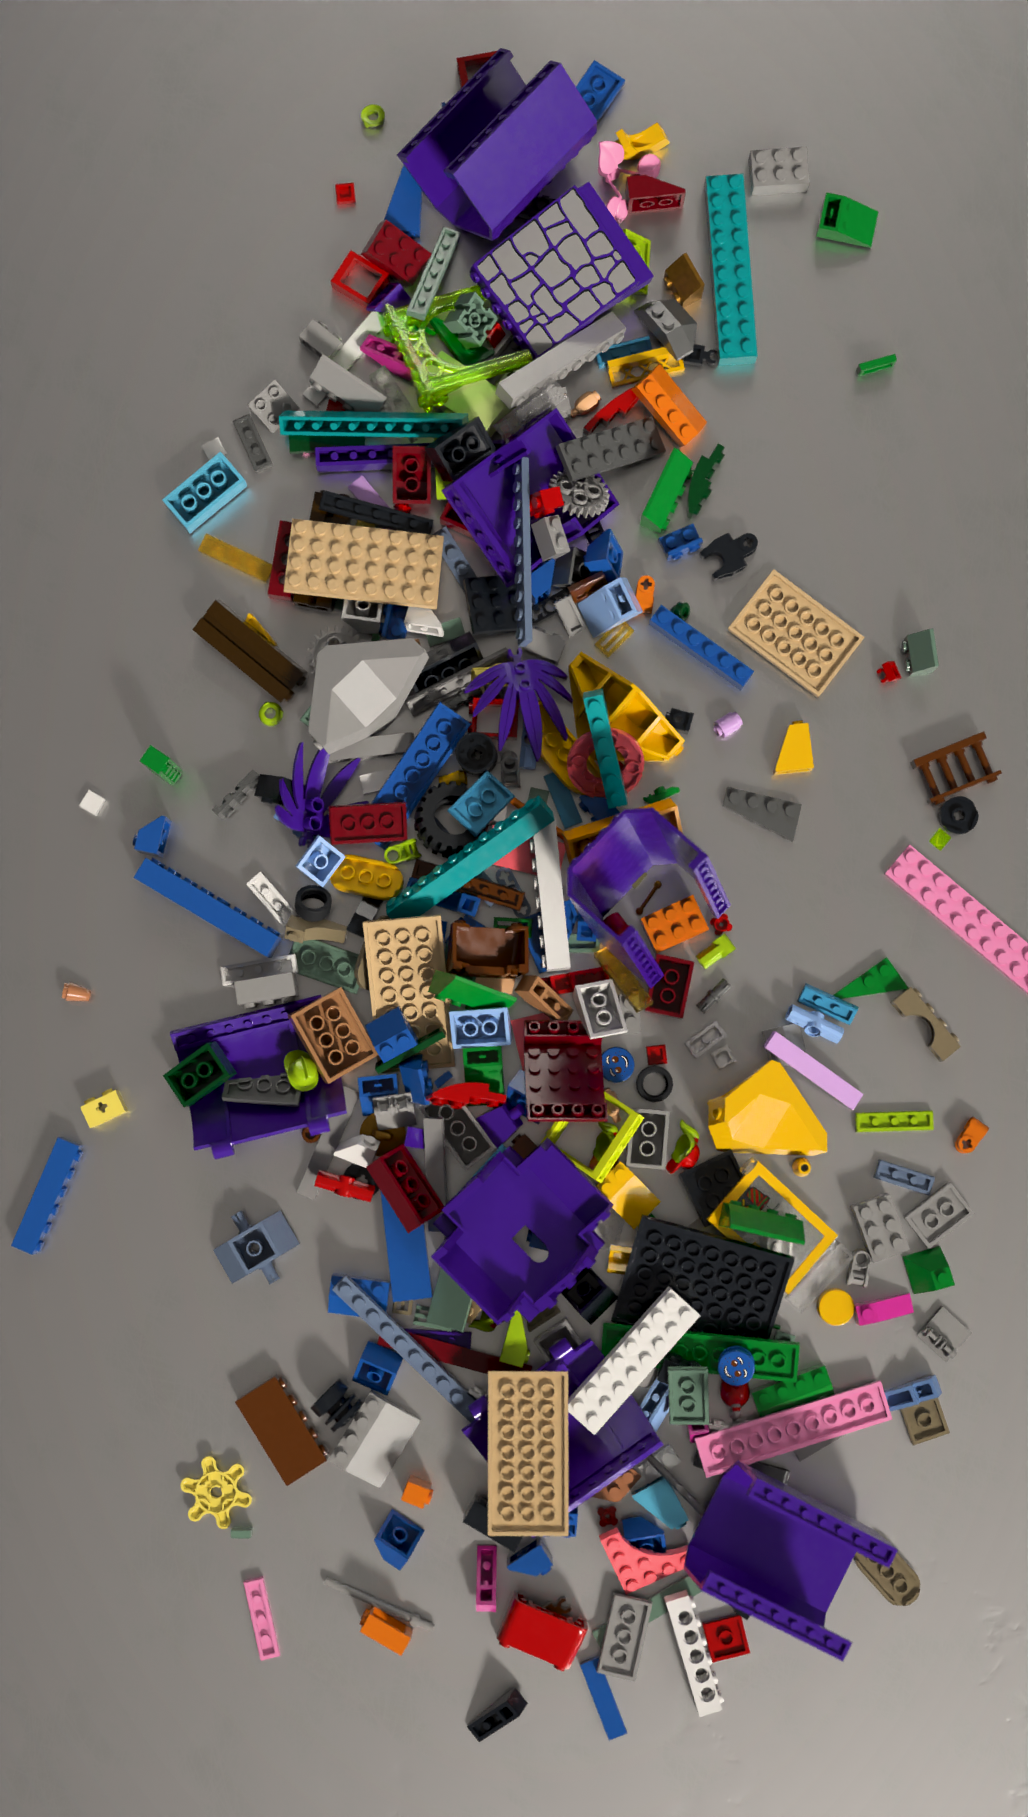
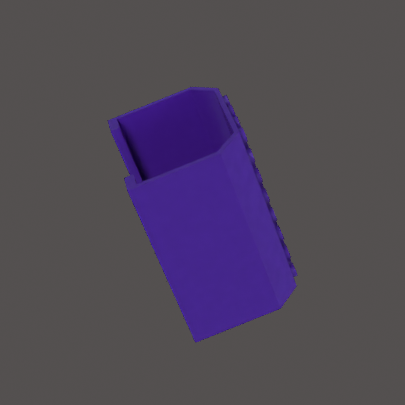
M500 48L397 154L431 204L455 227L491 241L500 236L506 226L510 225L514 218L526 209L532 199L536 198L540 191L552 182L558 172L562 171L566 164L578 155L583 146L587 145L597 132L596 118L561 63L550 60L526 85L510 61L514 57L510 50Z
M654 808L625 809L621 813L616 814L612 819V823L607 828H603L598 833V837L585 846L584 852L570 862L568 867V897L598 941L651 989L664 974L637 930L630 925L618 936L602 922L603 917L624 897L644 872L647 873L653 865L678 864L695 879L713 916L718 919L731 904L706 853Z
M737 1460L723 1474L688 1544L683 1569L701 1591L844 1661L852 1642L824 1628L826 1612L856 1552L889 1568L898 1549L874 1529Z

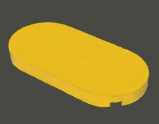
M352 854L344 855L346 857L330 877L332 885L339 891L383 901L396 897L401 892L404 884L403 875L394 864Z

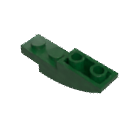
M719 443L709 459L703 455L701 456L694 470L687 496V517L690 519L693 514L698 515L702 508L700 503L703 498L707 500L712 492L710 489L712 482L708 480L715 473L713 468L716 463L720 464L725 456L723 454L725 447Z

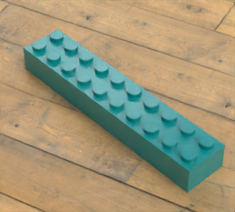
M744 175L706 176L704 191L718 366L755 364L758 355Z

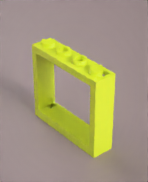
M605 1091V1099L628 1113L629 1117L594 1170L558 1147L577 1168L600 1183L603 1182L644 1119L643 1116ZM554 1122L552 1127L545 1132L546 1136L542 1142L549 1138L555 1144L569 1122Z

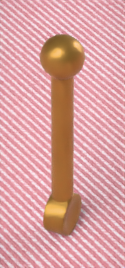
M660 881L654 883V888L642 905L636 909V914L641 915L643 913L644 907L655 891L662 886Z

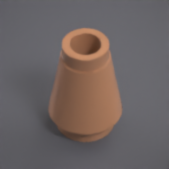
M71 982L69 984L65 983L62 998L66 999V1001H89L91 990Z

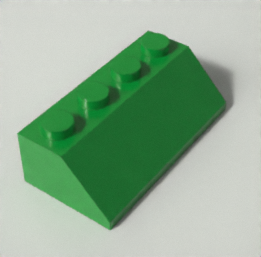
M675 447L642 513L640 521L641 526L658 534L661 533L662 529H667L670 523V519H668L670 512L674 514L678 506L676 500L678 496H683L687 487L684 483L686 479H691L694 469H692L693 462Z
M435 970L428 992L435 994V999L444 1002L446 999H449V1004L461 1007V1004L466 1005V1010L496 1007L510 1008L517 1000L516 997L439 970Z
M730 1200V1203H723L718 1226L805 1245L803 1221L796 1219L797 1215L785 1213V1216L778 1215L779 1211L767 1209V1212L760 1211L759 1206L750 1204L748 1208L742 1207V1202Z
M820 1363L798 1371L797 1383L772 1381L751 1389L750 1394L760 1418L834 1395V1390L825 1365Z

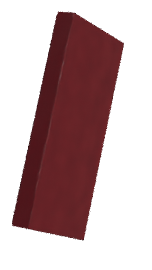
M406 802L328 806L331 845L408 840Z

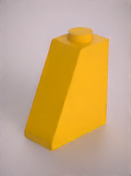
M802 720L791 722L792 725L787 727L773 770L774 775L813 770L814 764L808 723H803Z

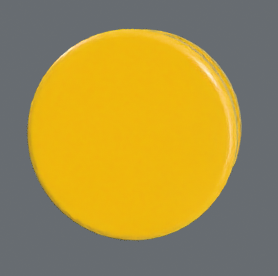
M830 1288L820 1294L817 1300V1312L828 1324L835 1326L843 1325L853 1316L854 1302L851 1296L844 1290Z

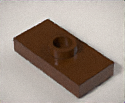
M600 571L569 586L568 590L574 603H577L608 583L603 571Z

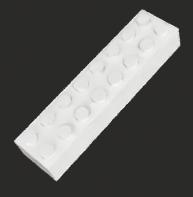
M553 821L533 835V839H530V851L535 853V858L532 859V870L537 872V878H534V889L539 892V897H536V909L541 911V916H538V928L543 930V935L540 936V947L545 950V955L541 956L542 967L546 968L547 972L570 970L571 968L556 822Z
M668 1286L569 1397L568 1412L595 1435L700 1317V1314Z

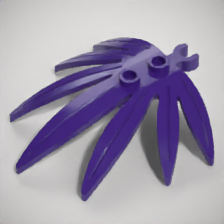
M521 648L517 649V655H513L511 649H508L507 658L511 662L501 663L485 670L465 688L464 693L476 690L496 679L479 699L472 714V717H475L498 695L503 686L508 684L500 712L498 751L502 750L508 737L515 713L517 697L519 698L521 714L536 762H539L542 747V721L535 691L549 717L566 742L568 736L561 713L554 699L540 681L572 704L573 698L569 692L552 677L555 676L567 680L568 676L557 666L543 660L529 659L522 661Z
M300 742L295 754L292 772L295 804L282 778L279 780V789L286 810L279 805H275V812L283 825L294 831L302 832V837L299 839L298 844L302 847L305 846L307 841V848H309L314 841L313 835L330 838L329 813L325 816L323 814L340 794L361 758H355L345 765L329 782L320 798L330 754L324 749L321 751L318 749L311 763L304 789V742ZM362 801V802H356V803H351V804H347V805L369 804V802H368V801Z

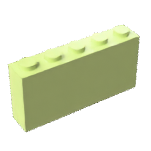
M442 350L413 384L416 395L423 401L425 399L428 400L430 405L436 410L441 409L444 413H468V421L479 417L490 438L516 408L515 406L509 410L495 394L497 389L495 385Z

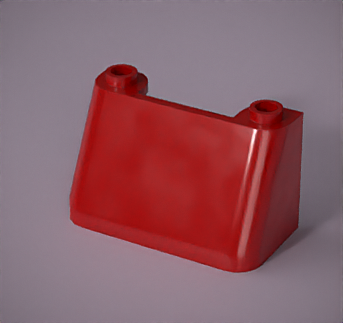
M514 1591L496 1638L499 1640V1644L505 1648H510L511 1646L549 1662L557 1670L565 1671V1669H570L588 1630L587 1621L578 1618L577 1621L573 1622L572 1617L569 1616L567 1618L534 1604L532 1600H529L527 1603V1600L523 1598V1594Z

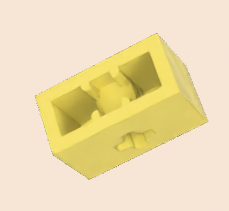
M111 1088L102 1092V1097L98 1099L92 1097L84 1101L85 1105L80 1108L89 1128H94L128 1111L119 1090L113 1091ZM102 1104H107L108 1106L105 1108V1111H100Z

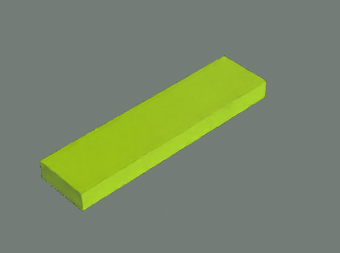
M932 1110L855 1113V1132L934 1130Z

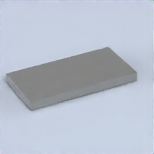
M614 1592L596 1670L597 1673L636 1681L653 1604L652 1601Z

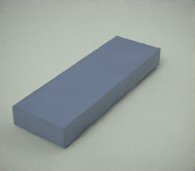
M878 1159L873 1178L929 1196L935 1180L933 1176Z

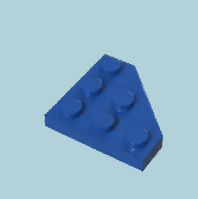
M570 899L564 901L568 940L578 919L577 912ZM540 911L525 917V919H533L532 938H529V950L539 974L547 971L546 968L542 967L541 956L545 955V950L540 947V936L543 935V930L538 928V916H541ZM518 922L522 923V926H528V923Z

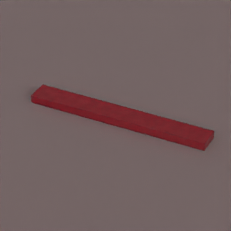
M406 1331L436 1361L488 1374V1371H532L533 1365L523 1363L521 1368L500 1362V1356ZM379 1335V1339H378L377 1345H381V1346H384V1347L392 1348V1347Z

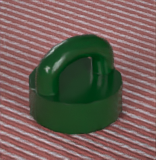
M680 601L670 611L685 621L689 617L690 606L687 602Z

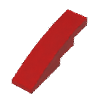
M632 388L611 400L598 411L584 426L583 433L586 436L591 435L600 423L607 428L617 414L624 418L639 400L631 390Z
M607 966L541 979L554 992L561 995L574 992V988L577 985L609 980Z

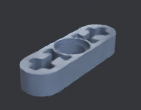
M502 867L497 870L496 880L498 884L507 885L504 879H499L501 872L504 871V873L510 874L508 876L509 882L513 880L515 883L508 885V887L521 890L509 868ZM525 896L522 906H527L526 914H518L517 910L512 909L518 918H525L531 913L530 904Z

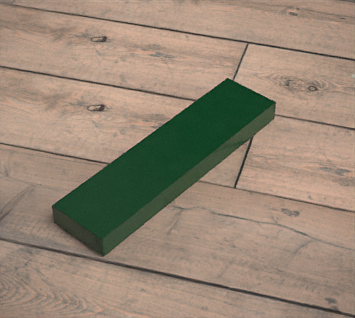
M289 435L290 454L315 453L316 447L365 445V436Z
M441 1026L419 1038L418 1045L386 1063H383L382 1060L376 1062V1072L380 1074L445 1038V1029Z

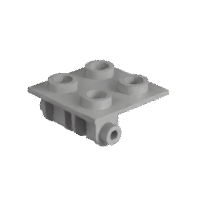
M275 379L247 404L250 407V411L257 415L272 434L280 427L279 415L286 410L297 411L299 409L298 405Z
M411 1092L372 1098L378 1131L417 1125Z
M942 1306L917 1336L947 1362L950 1358L953 1359L957 1355L956 1351L972 1332Z

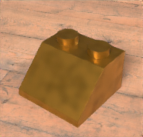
M684 253L665 270L663 278L665 286L673 292V299H676L683 308L701 299L705 286L688 254Z

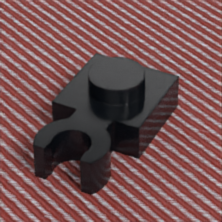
M694 344L693 352L684 357L683 363L702 366L704 361L708 365L714 366L716 360H711L709 357L711 355L717 356L718 351L712 349L707 352L705 351V346Z

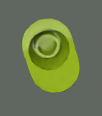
M302 1050L289 1052L285 1056L284 1067L290 1084L299 1091L312 1090L318 1082L316 1064L307 1052Z

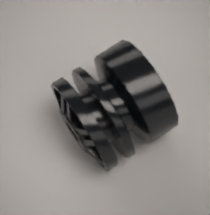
M479 732L468 733L457 743L455 750L456 759L461 768L469 775L479 777L487 770L492 772L498 760L497 749L492 740L485 734ZM476 752H479V754H482V755H480V759H479V760H477L476 758H473V757H475V753H476Z
M338 1379L310 1408L318 1417L323 1416L325 1413L329 1414L325 1424L328 1425L332 1420L335 1421L330 1428L332 1432L344 1427L357 1414L359 1407L363 1403L360 1399L354 1404L351 1403L356 1397L355 1394L347 1398L344 1396L349 1387L341 1379Z

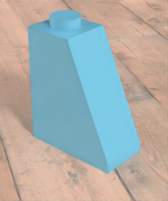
M663 1476L631 1492L636 1502L670 1529H680L687 1524L688 1516L672 1485Z

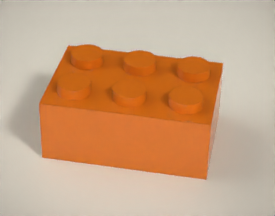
M693 895L639 920L655 955L709 930Z

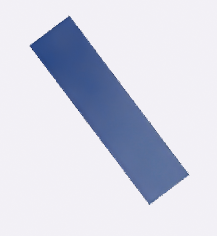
M597 1656L580 1663V1666L610 1741L627 1734V1730L606 1675L596 1671L599 1661Z

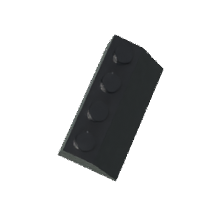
M470 631L427 652L429 659L416 680L413 690L416 694L484 659Z

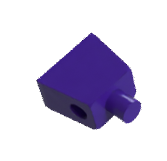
M506 1102L498 1108L484 1112L476 1120L498 1149L523 1125L520 1117L525 1114V1110L520 1104L512 1107L509 1102Z

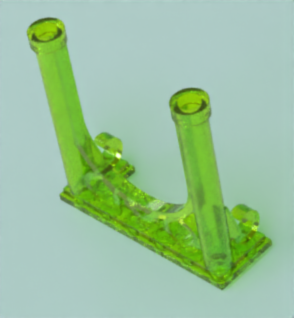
M478 284L435 296L424 321L406 315L409 304L396 308L393 305L385 304L383 333L385 337L389 338L391 343H395V340L397 341V349L399 353L403 354L406 367H409L411 370L412 380L418 384L419 397H417V402L425 413H430L433 410V406L445 404L449 399L448 393L464 385L519 370L533 361L530 351L525 349L474 365L458 366L443 361L430 349L425 338V329L430 320L442 312L456 309L454 305L461 294L476 292L483 301L487 300L483 297ZM414 325L419 327L418 331L411 332L414 328ZM410 340H417V343L412 346ZM418 356H421V357L424 358V361L422 362V364H421V362H420ZM435 365L440 368V371L433 374L426 367Z

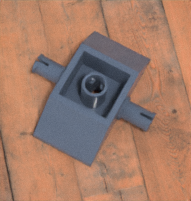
M242 1210L231 1216L240 1231L239 1235L213 1250L231 1283H235L257 1269L262 1270L269 1285L280 1279L271 1264L272 1260L300 1244L281 1210L254 1226L249 1225ZM253 1243L259 1245V1252L256 1250L252 1251Z

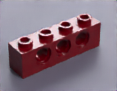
M280 520L268 596L271 599L292 602L295 593L284 592V584L280 583V579L286 575L287 565H284L283 561L288 558L289 546L286 543L290 540L292 522Z

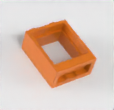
M371 1606L370 1610L365 1609L359 1623L362 1625L361 1633L402 1656L412 1637L413 1628L374 1606Z

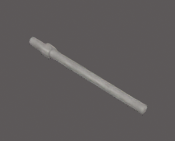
M329 1577L325 1579L324 1585L404 1619L414 1627L419 1626L431 1632L435 1624L422 1619L418 1614H410Z

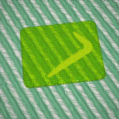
M939 829L929 842L941 851L951 837L942 829Z

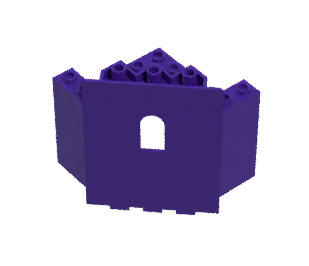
M546 1138L524 1159L509 1146L503 1153L499 1151L444 1206L442 1215L433 1224L446 1239L432 1254L431 1258L497 1325L503 1321L507 1323L515 1315L513 1312L516 1310L530 1322L539 1312L544 1311L547 1307L551 1309L558 1302L556 1298L560 1292L566 1287L568 1289L573 1287L577 1282L575 1278L585 1267L589 1269L595 1264L596 1260L594 1258L605 1242L593 1230L599 1225L597 1222L600 1220L604 1222L611 1215L609 1211L613 1204L549 1138ZM525 1225L547 1247L548 1257L545 1261L535 1262L512 1239Z

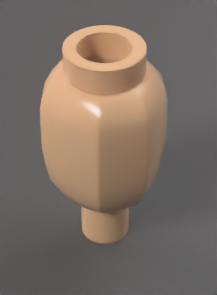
M594 390L593 392L588 391L581 395L575 402V408L571 410V417L574 418L578 414L586 415L597 408L601 400L598 393Z
M610 1088L604 1089L606 1093L619 1100L617 1094L611 1091ZM605 1099L608 1116H612L614 1123L620 1122V1108Z

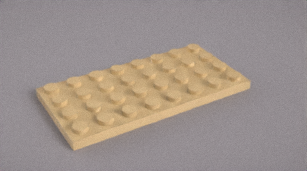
M292 518L284 592L437 610L444 536Z
M441 914L363 921L373 1020L399 1006L418 1039L442 1026L446 1031V1037L414 1055L423 1054V1059L428 1061L429 1069L455 1067L449 1017V999H446L444 1002L435 999V994L428 992L435 970L446 972ZM379 1055L377 1056V1062L381 1060ZM399 1063L382 1073L400 1072Z
M488 1371V1536H569L568 1371Z

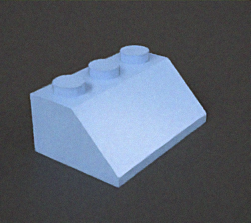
M507 1007L449 1011L453 1049L511 1045V1020Z

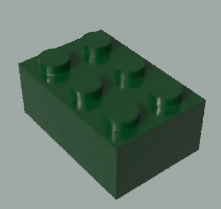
M213 1041L206 1043L165 1073L163 1077L185 1108L197 1103L237 1074L218 1043Z

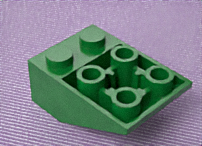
M826 192L816 237L871 248L878 211L846 196Z
M502 1046L463 1048L465 1083L489 1084V1092L505 1095ZM469 1103V1104H467V1107H468V1106H483V1105H487V1104L481 1103V1104H479V1105H475V1104H470V1103Z

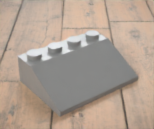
M371 1389L331 1454L329 1461L346 1472L380 1488L421 1420Z

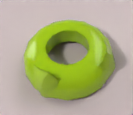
M372 104L362 110L361 119L366 128L384 124L385 112L380 106ZM371 114L378 115L376 120L368 119Z
M267 701L260 707L259 718L265 725L275 726L282 720L283 710L279 704ZM269 708H273L276 711L272 719L265 716V712Z

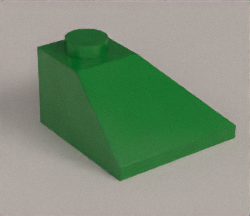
M940 1246L902 1256L913 1294L937 1291L955 1285L949 1264Z

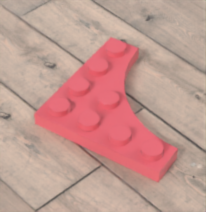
M617 1527L599 1535L626 1595L684 1568L688 1545L666 1550L665 1553H654L653 1550L641 1547L638 1549L632 1546L622 1536Z

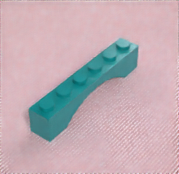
M603 688L583 692L584 705L608 808L628 805L627 793L616 754Z

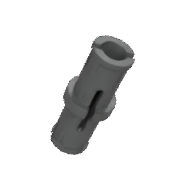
M480 688L466 694L461 691L458 693V696L444 704L452 711H455L464 705H469L473 697L477 698L483 695V692Z
M723 978L712 990L707 992L708 994L696 1006L705 1014L715 1002L718 1003L720 1001V997L732 986Z

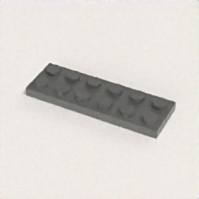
M653 417L570 440L556 446L569 482L666 452Z

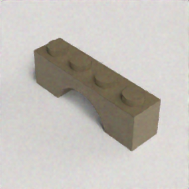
M908 987L890 1003L902 1017L915 1015L927 1022L931 1031V1039L927 1047L939 1062H942L961 1047L958 1044L960 1040L954 1033L950 1034L948 1032L946 1023L940 1017L937 1018L933 1014L935 1011L932 1006L922 1001L921 993L916 988Z

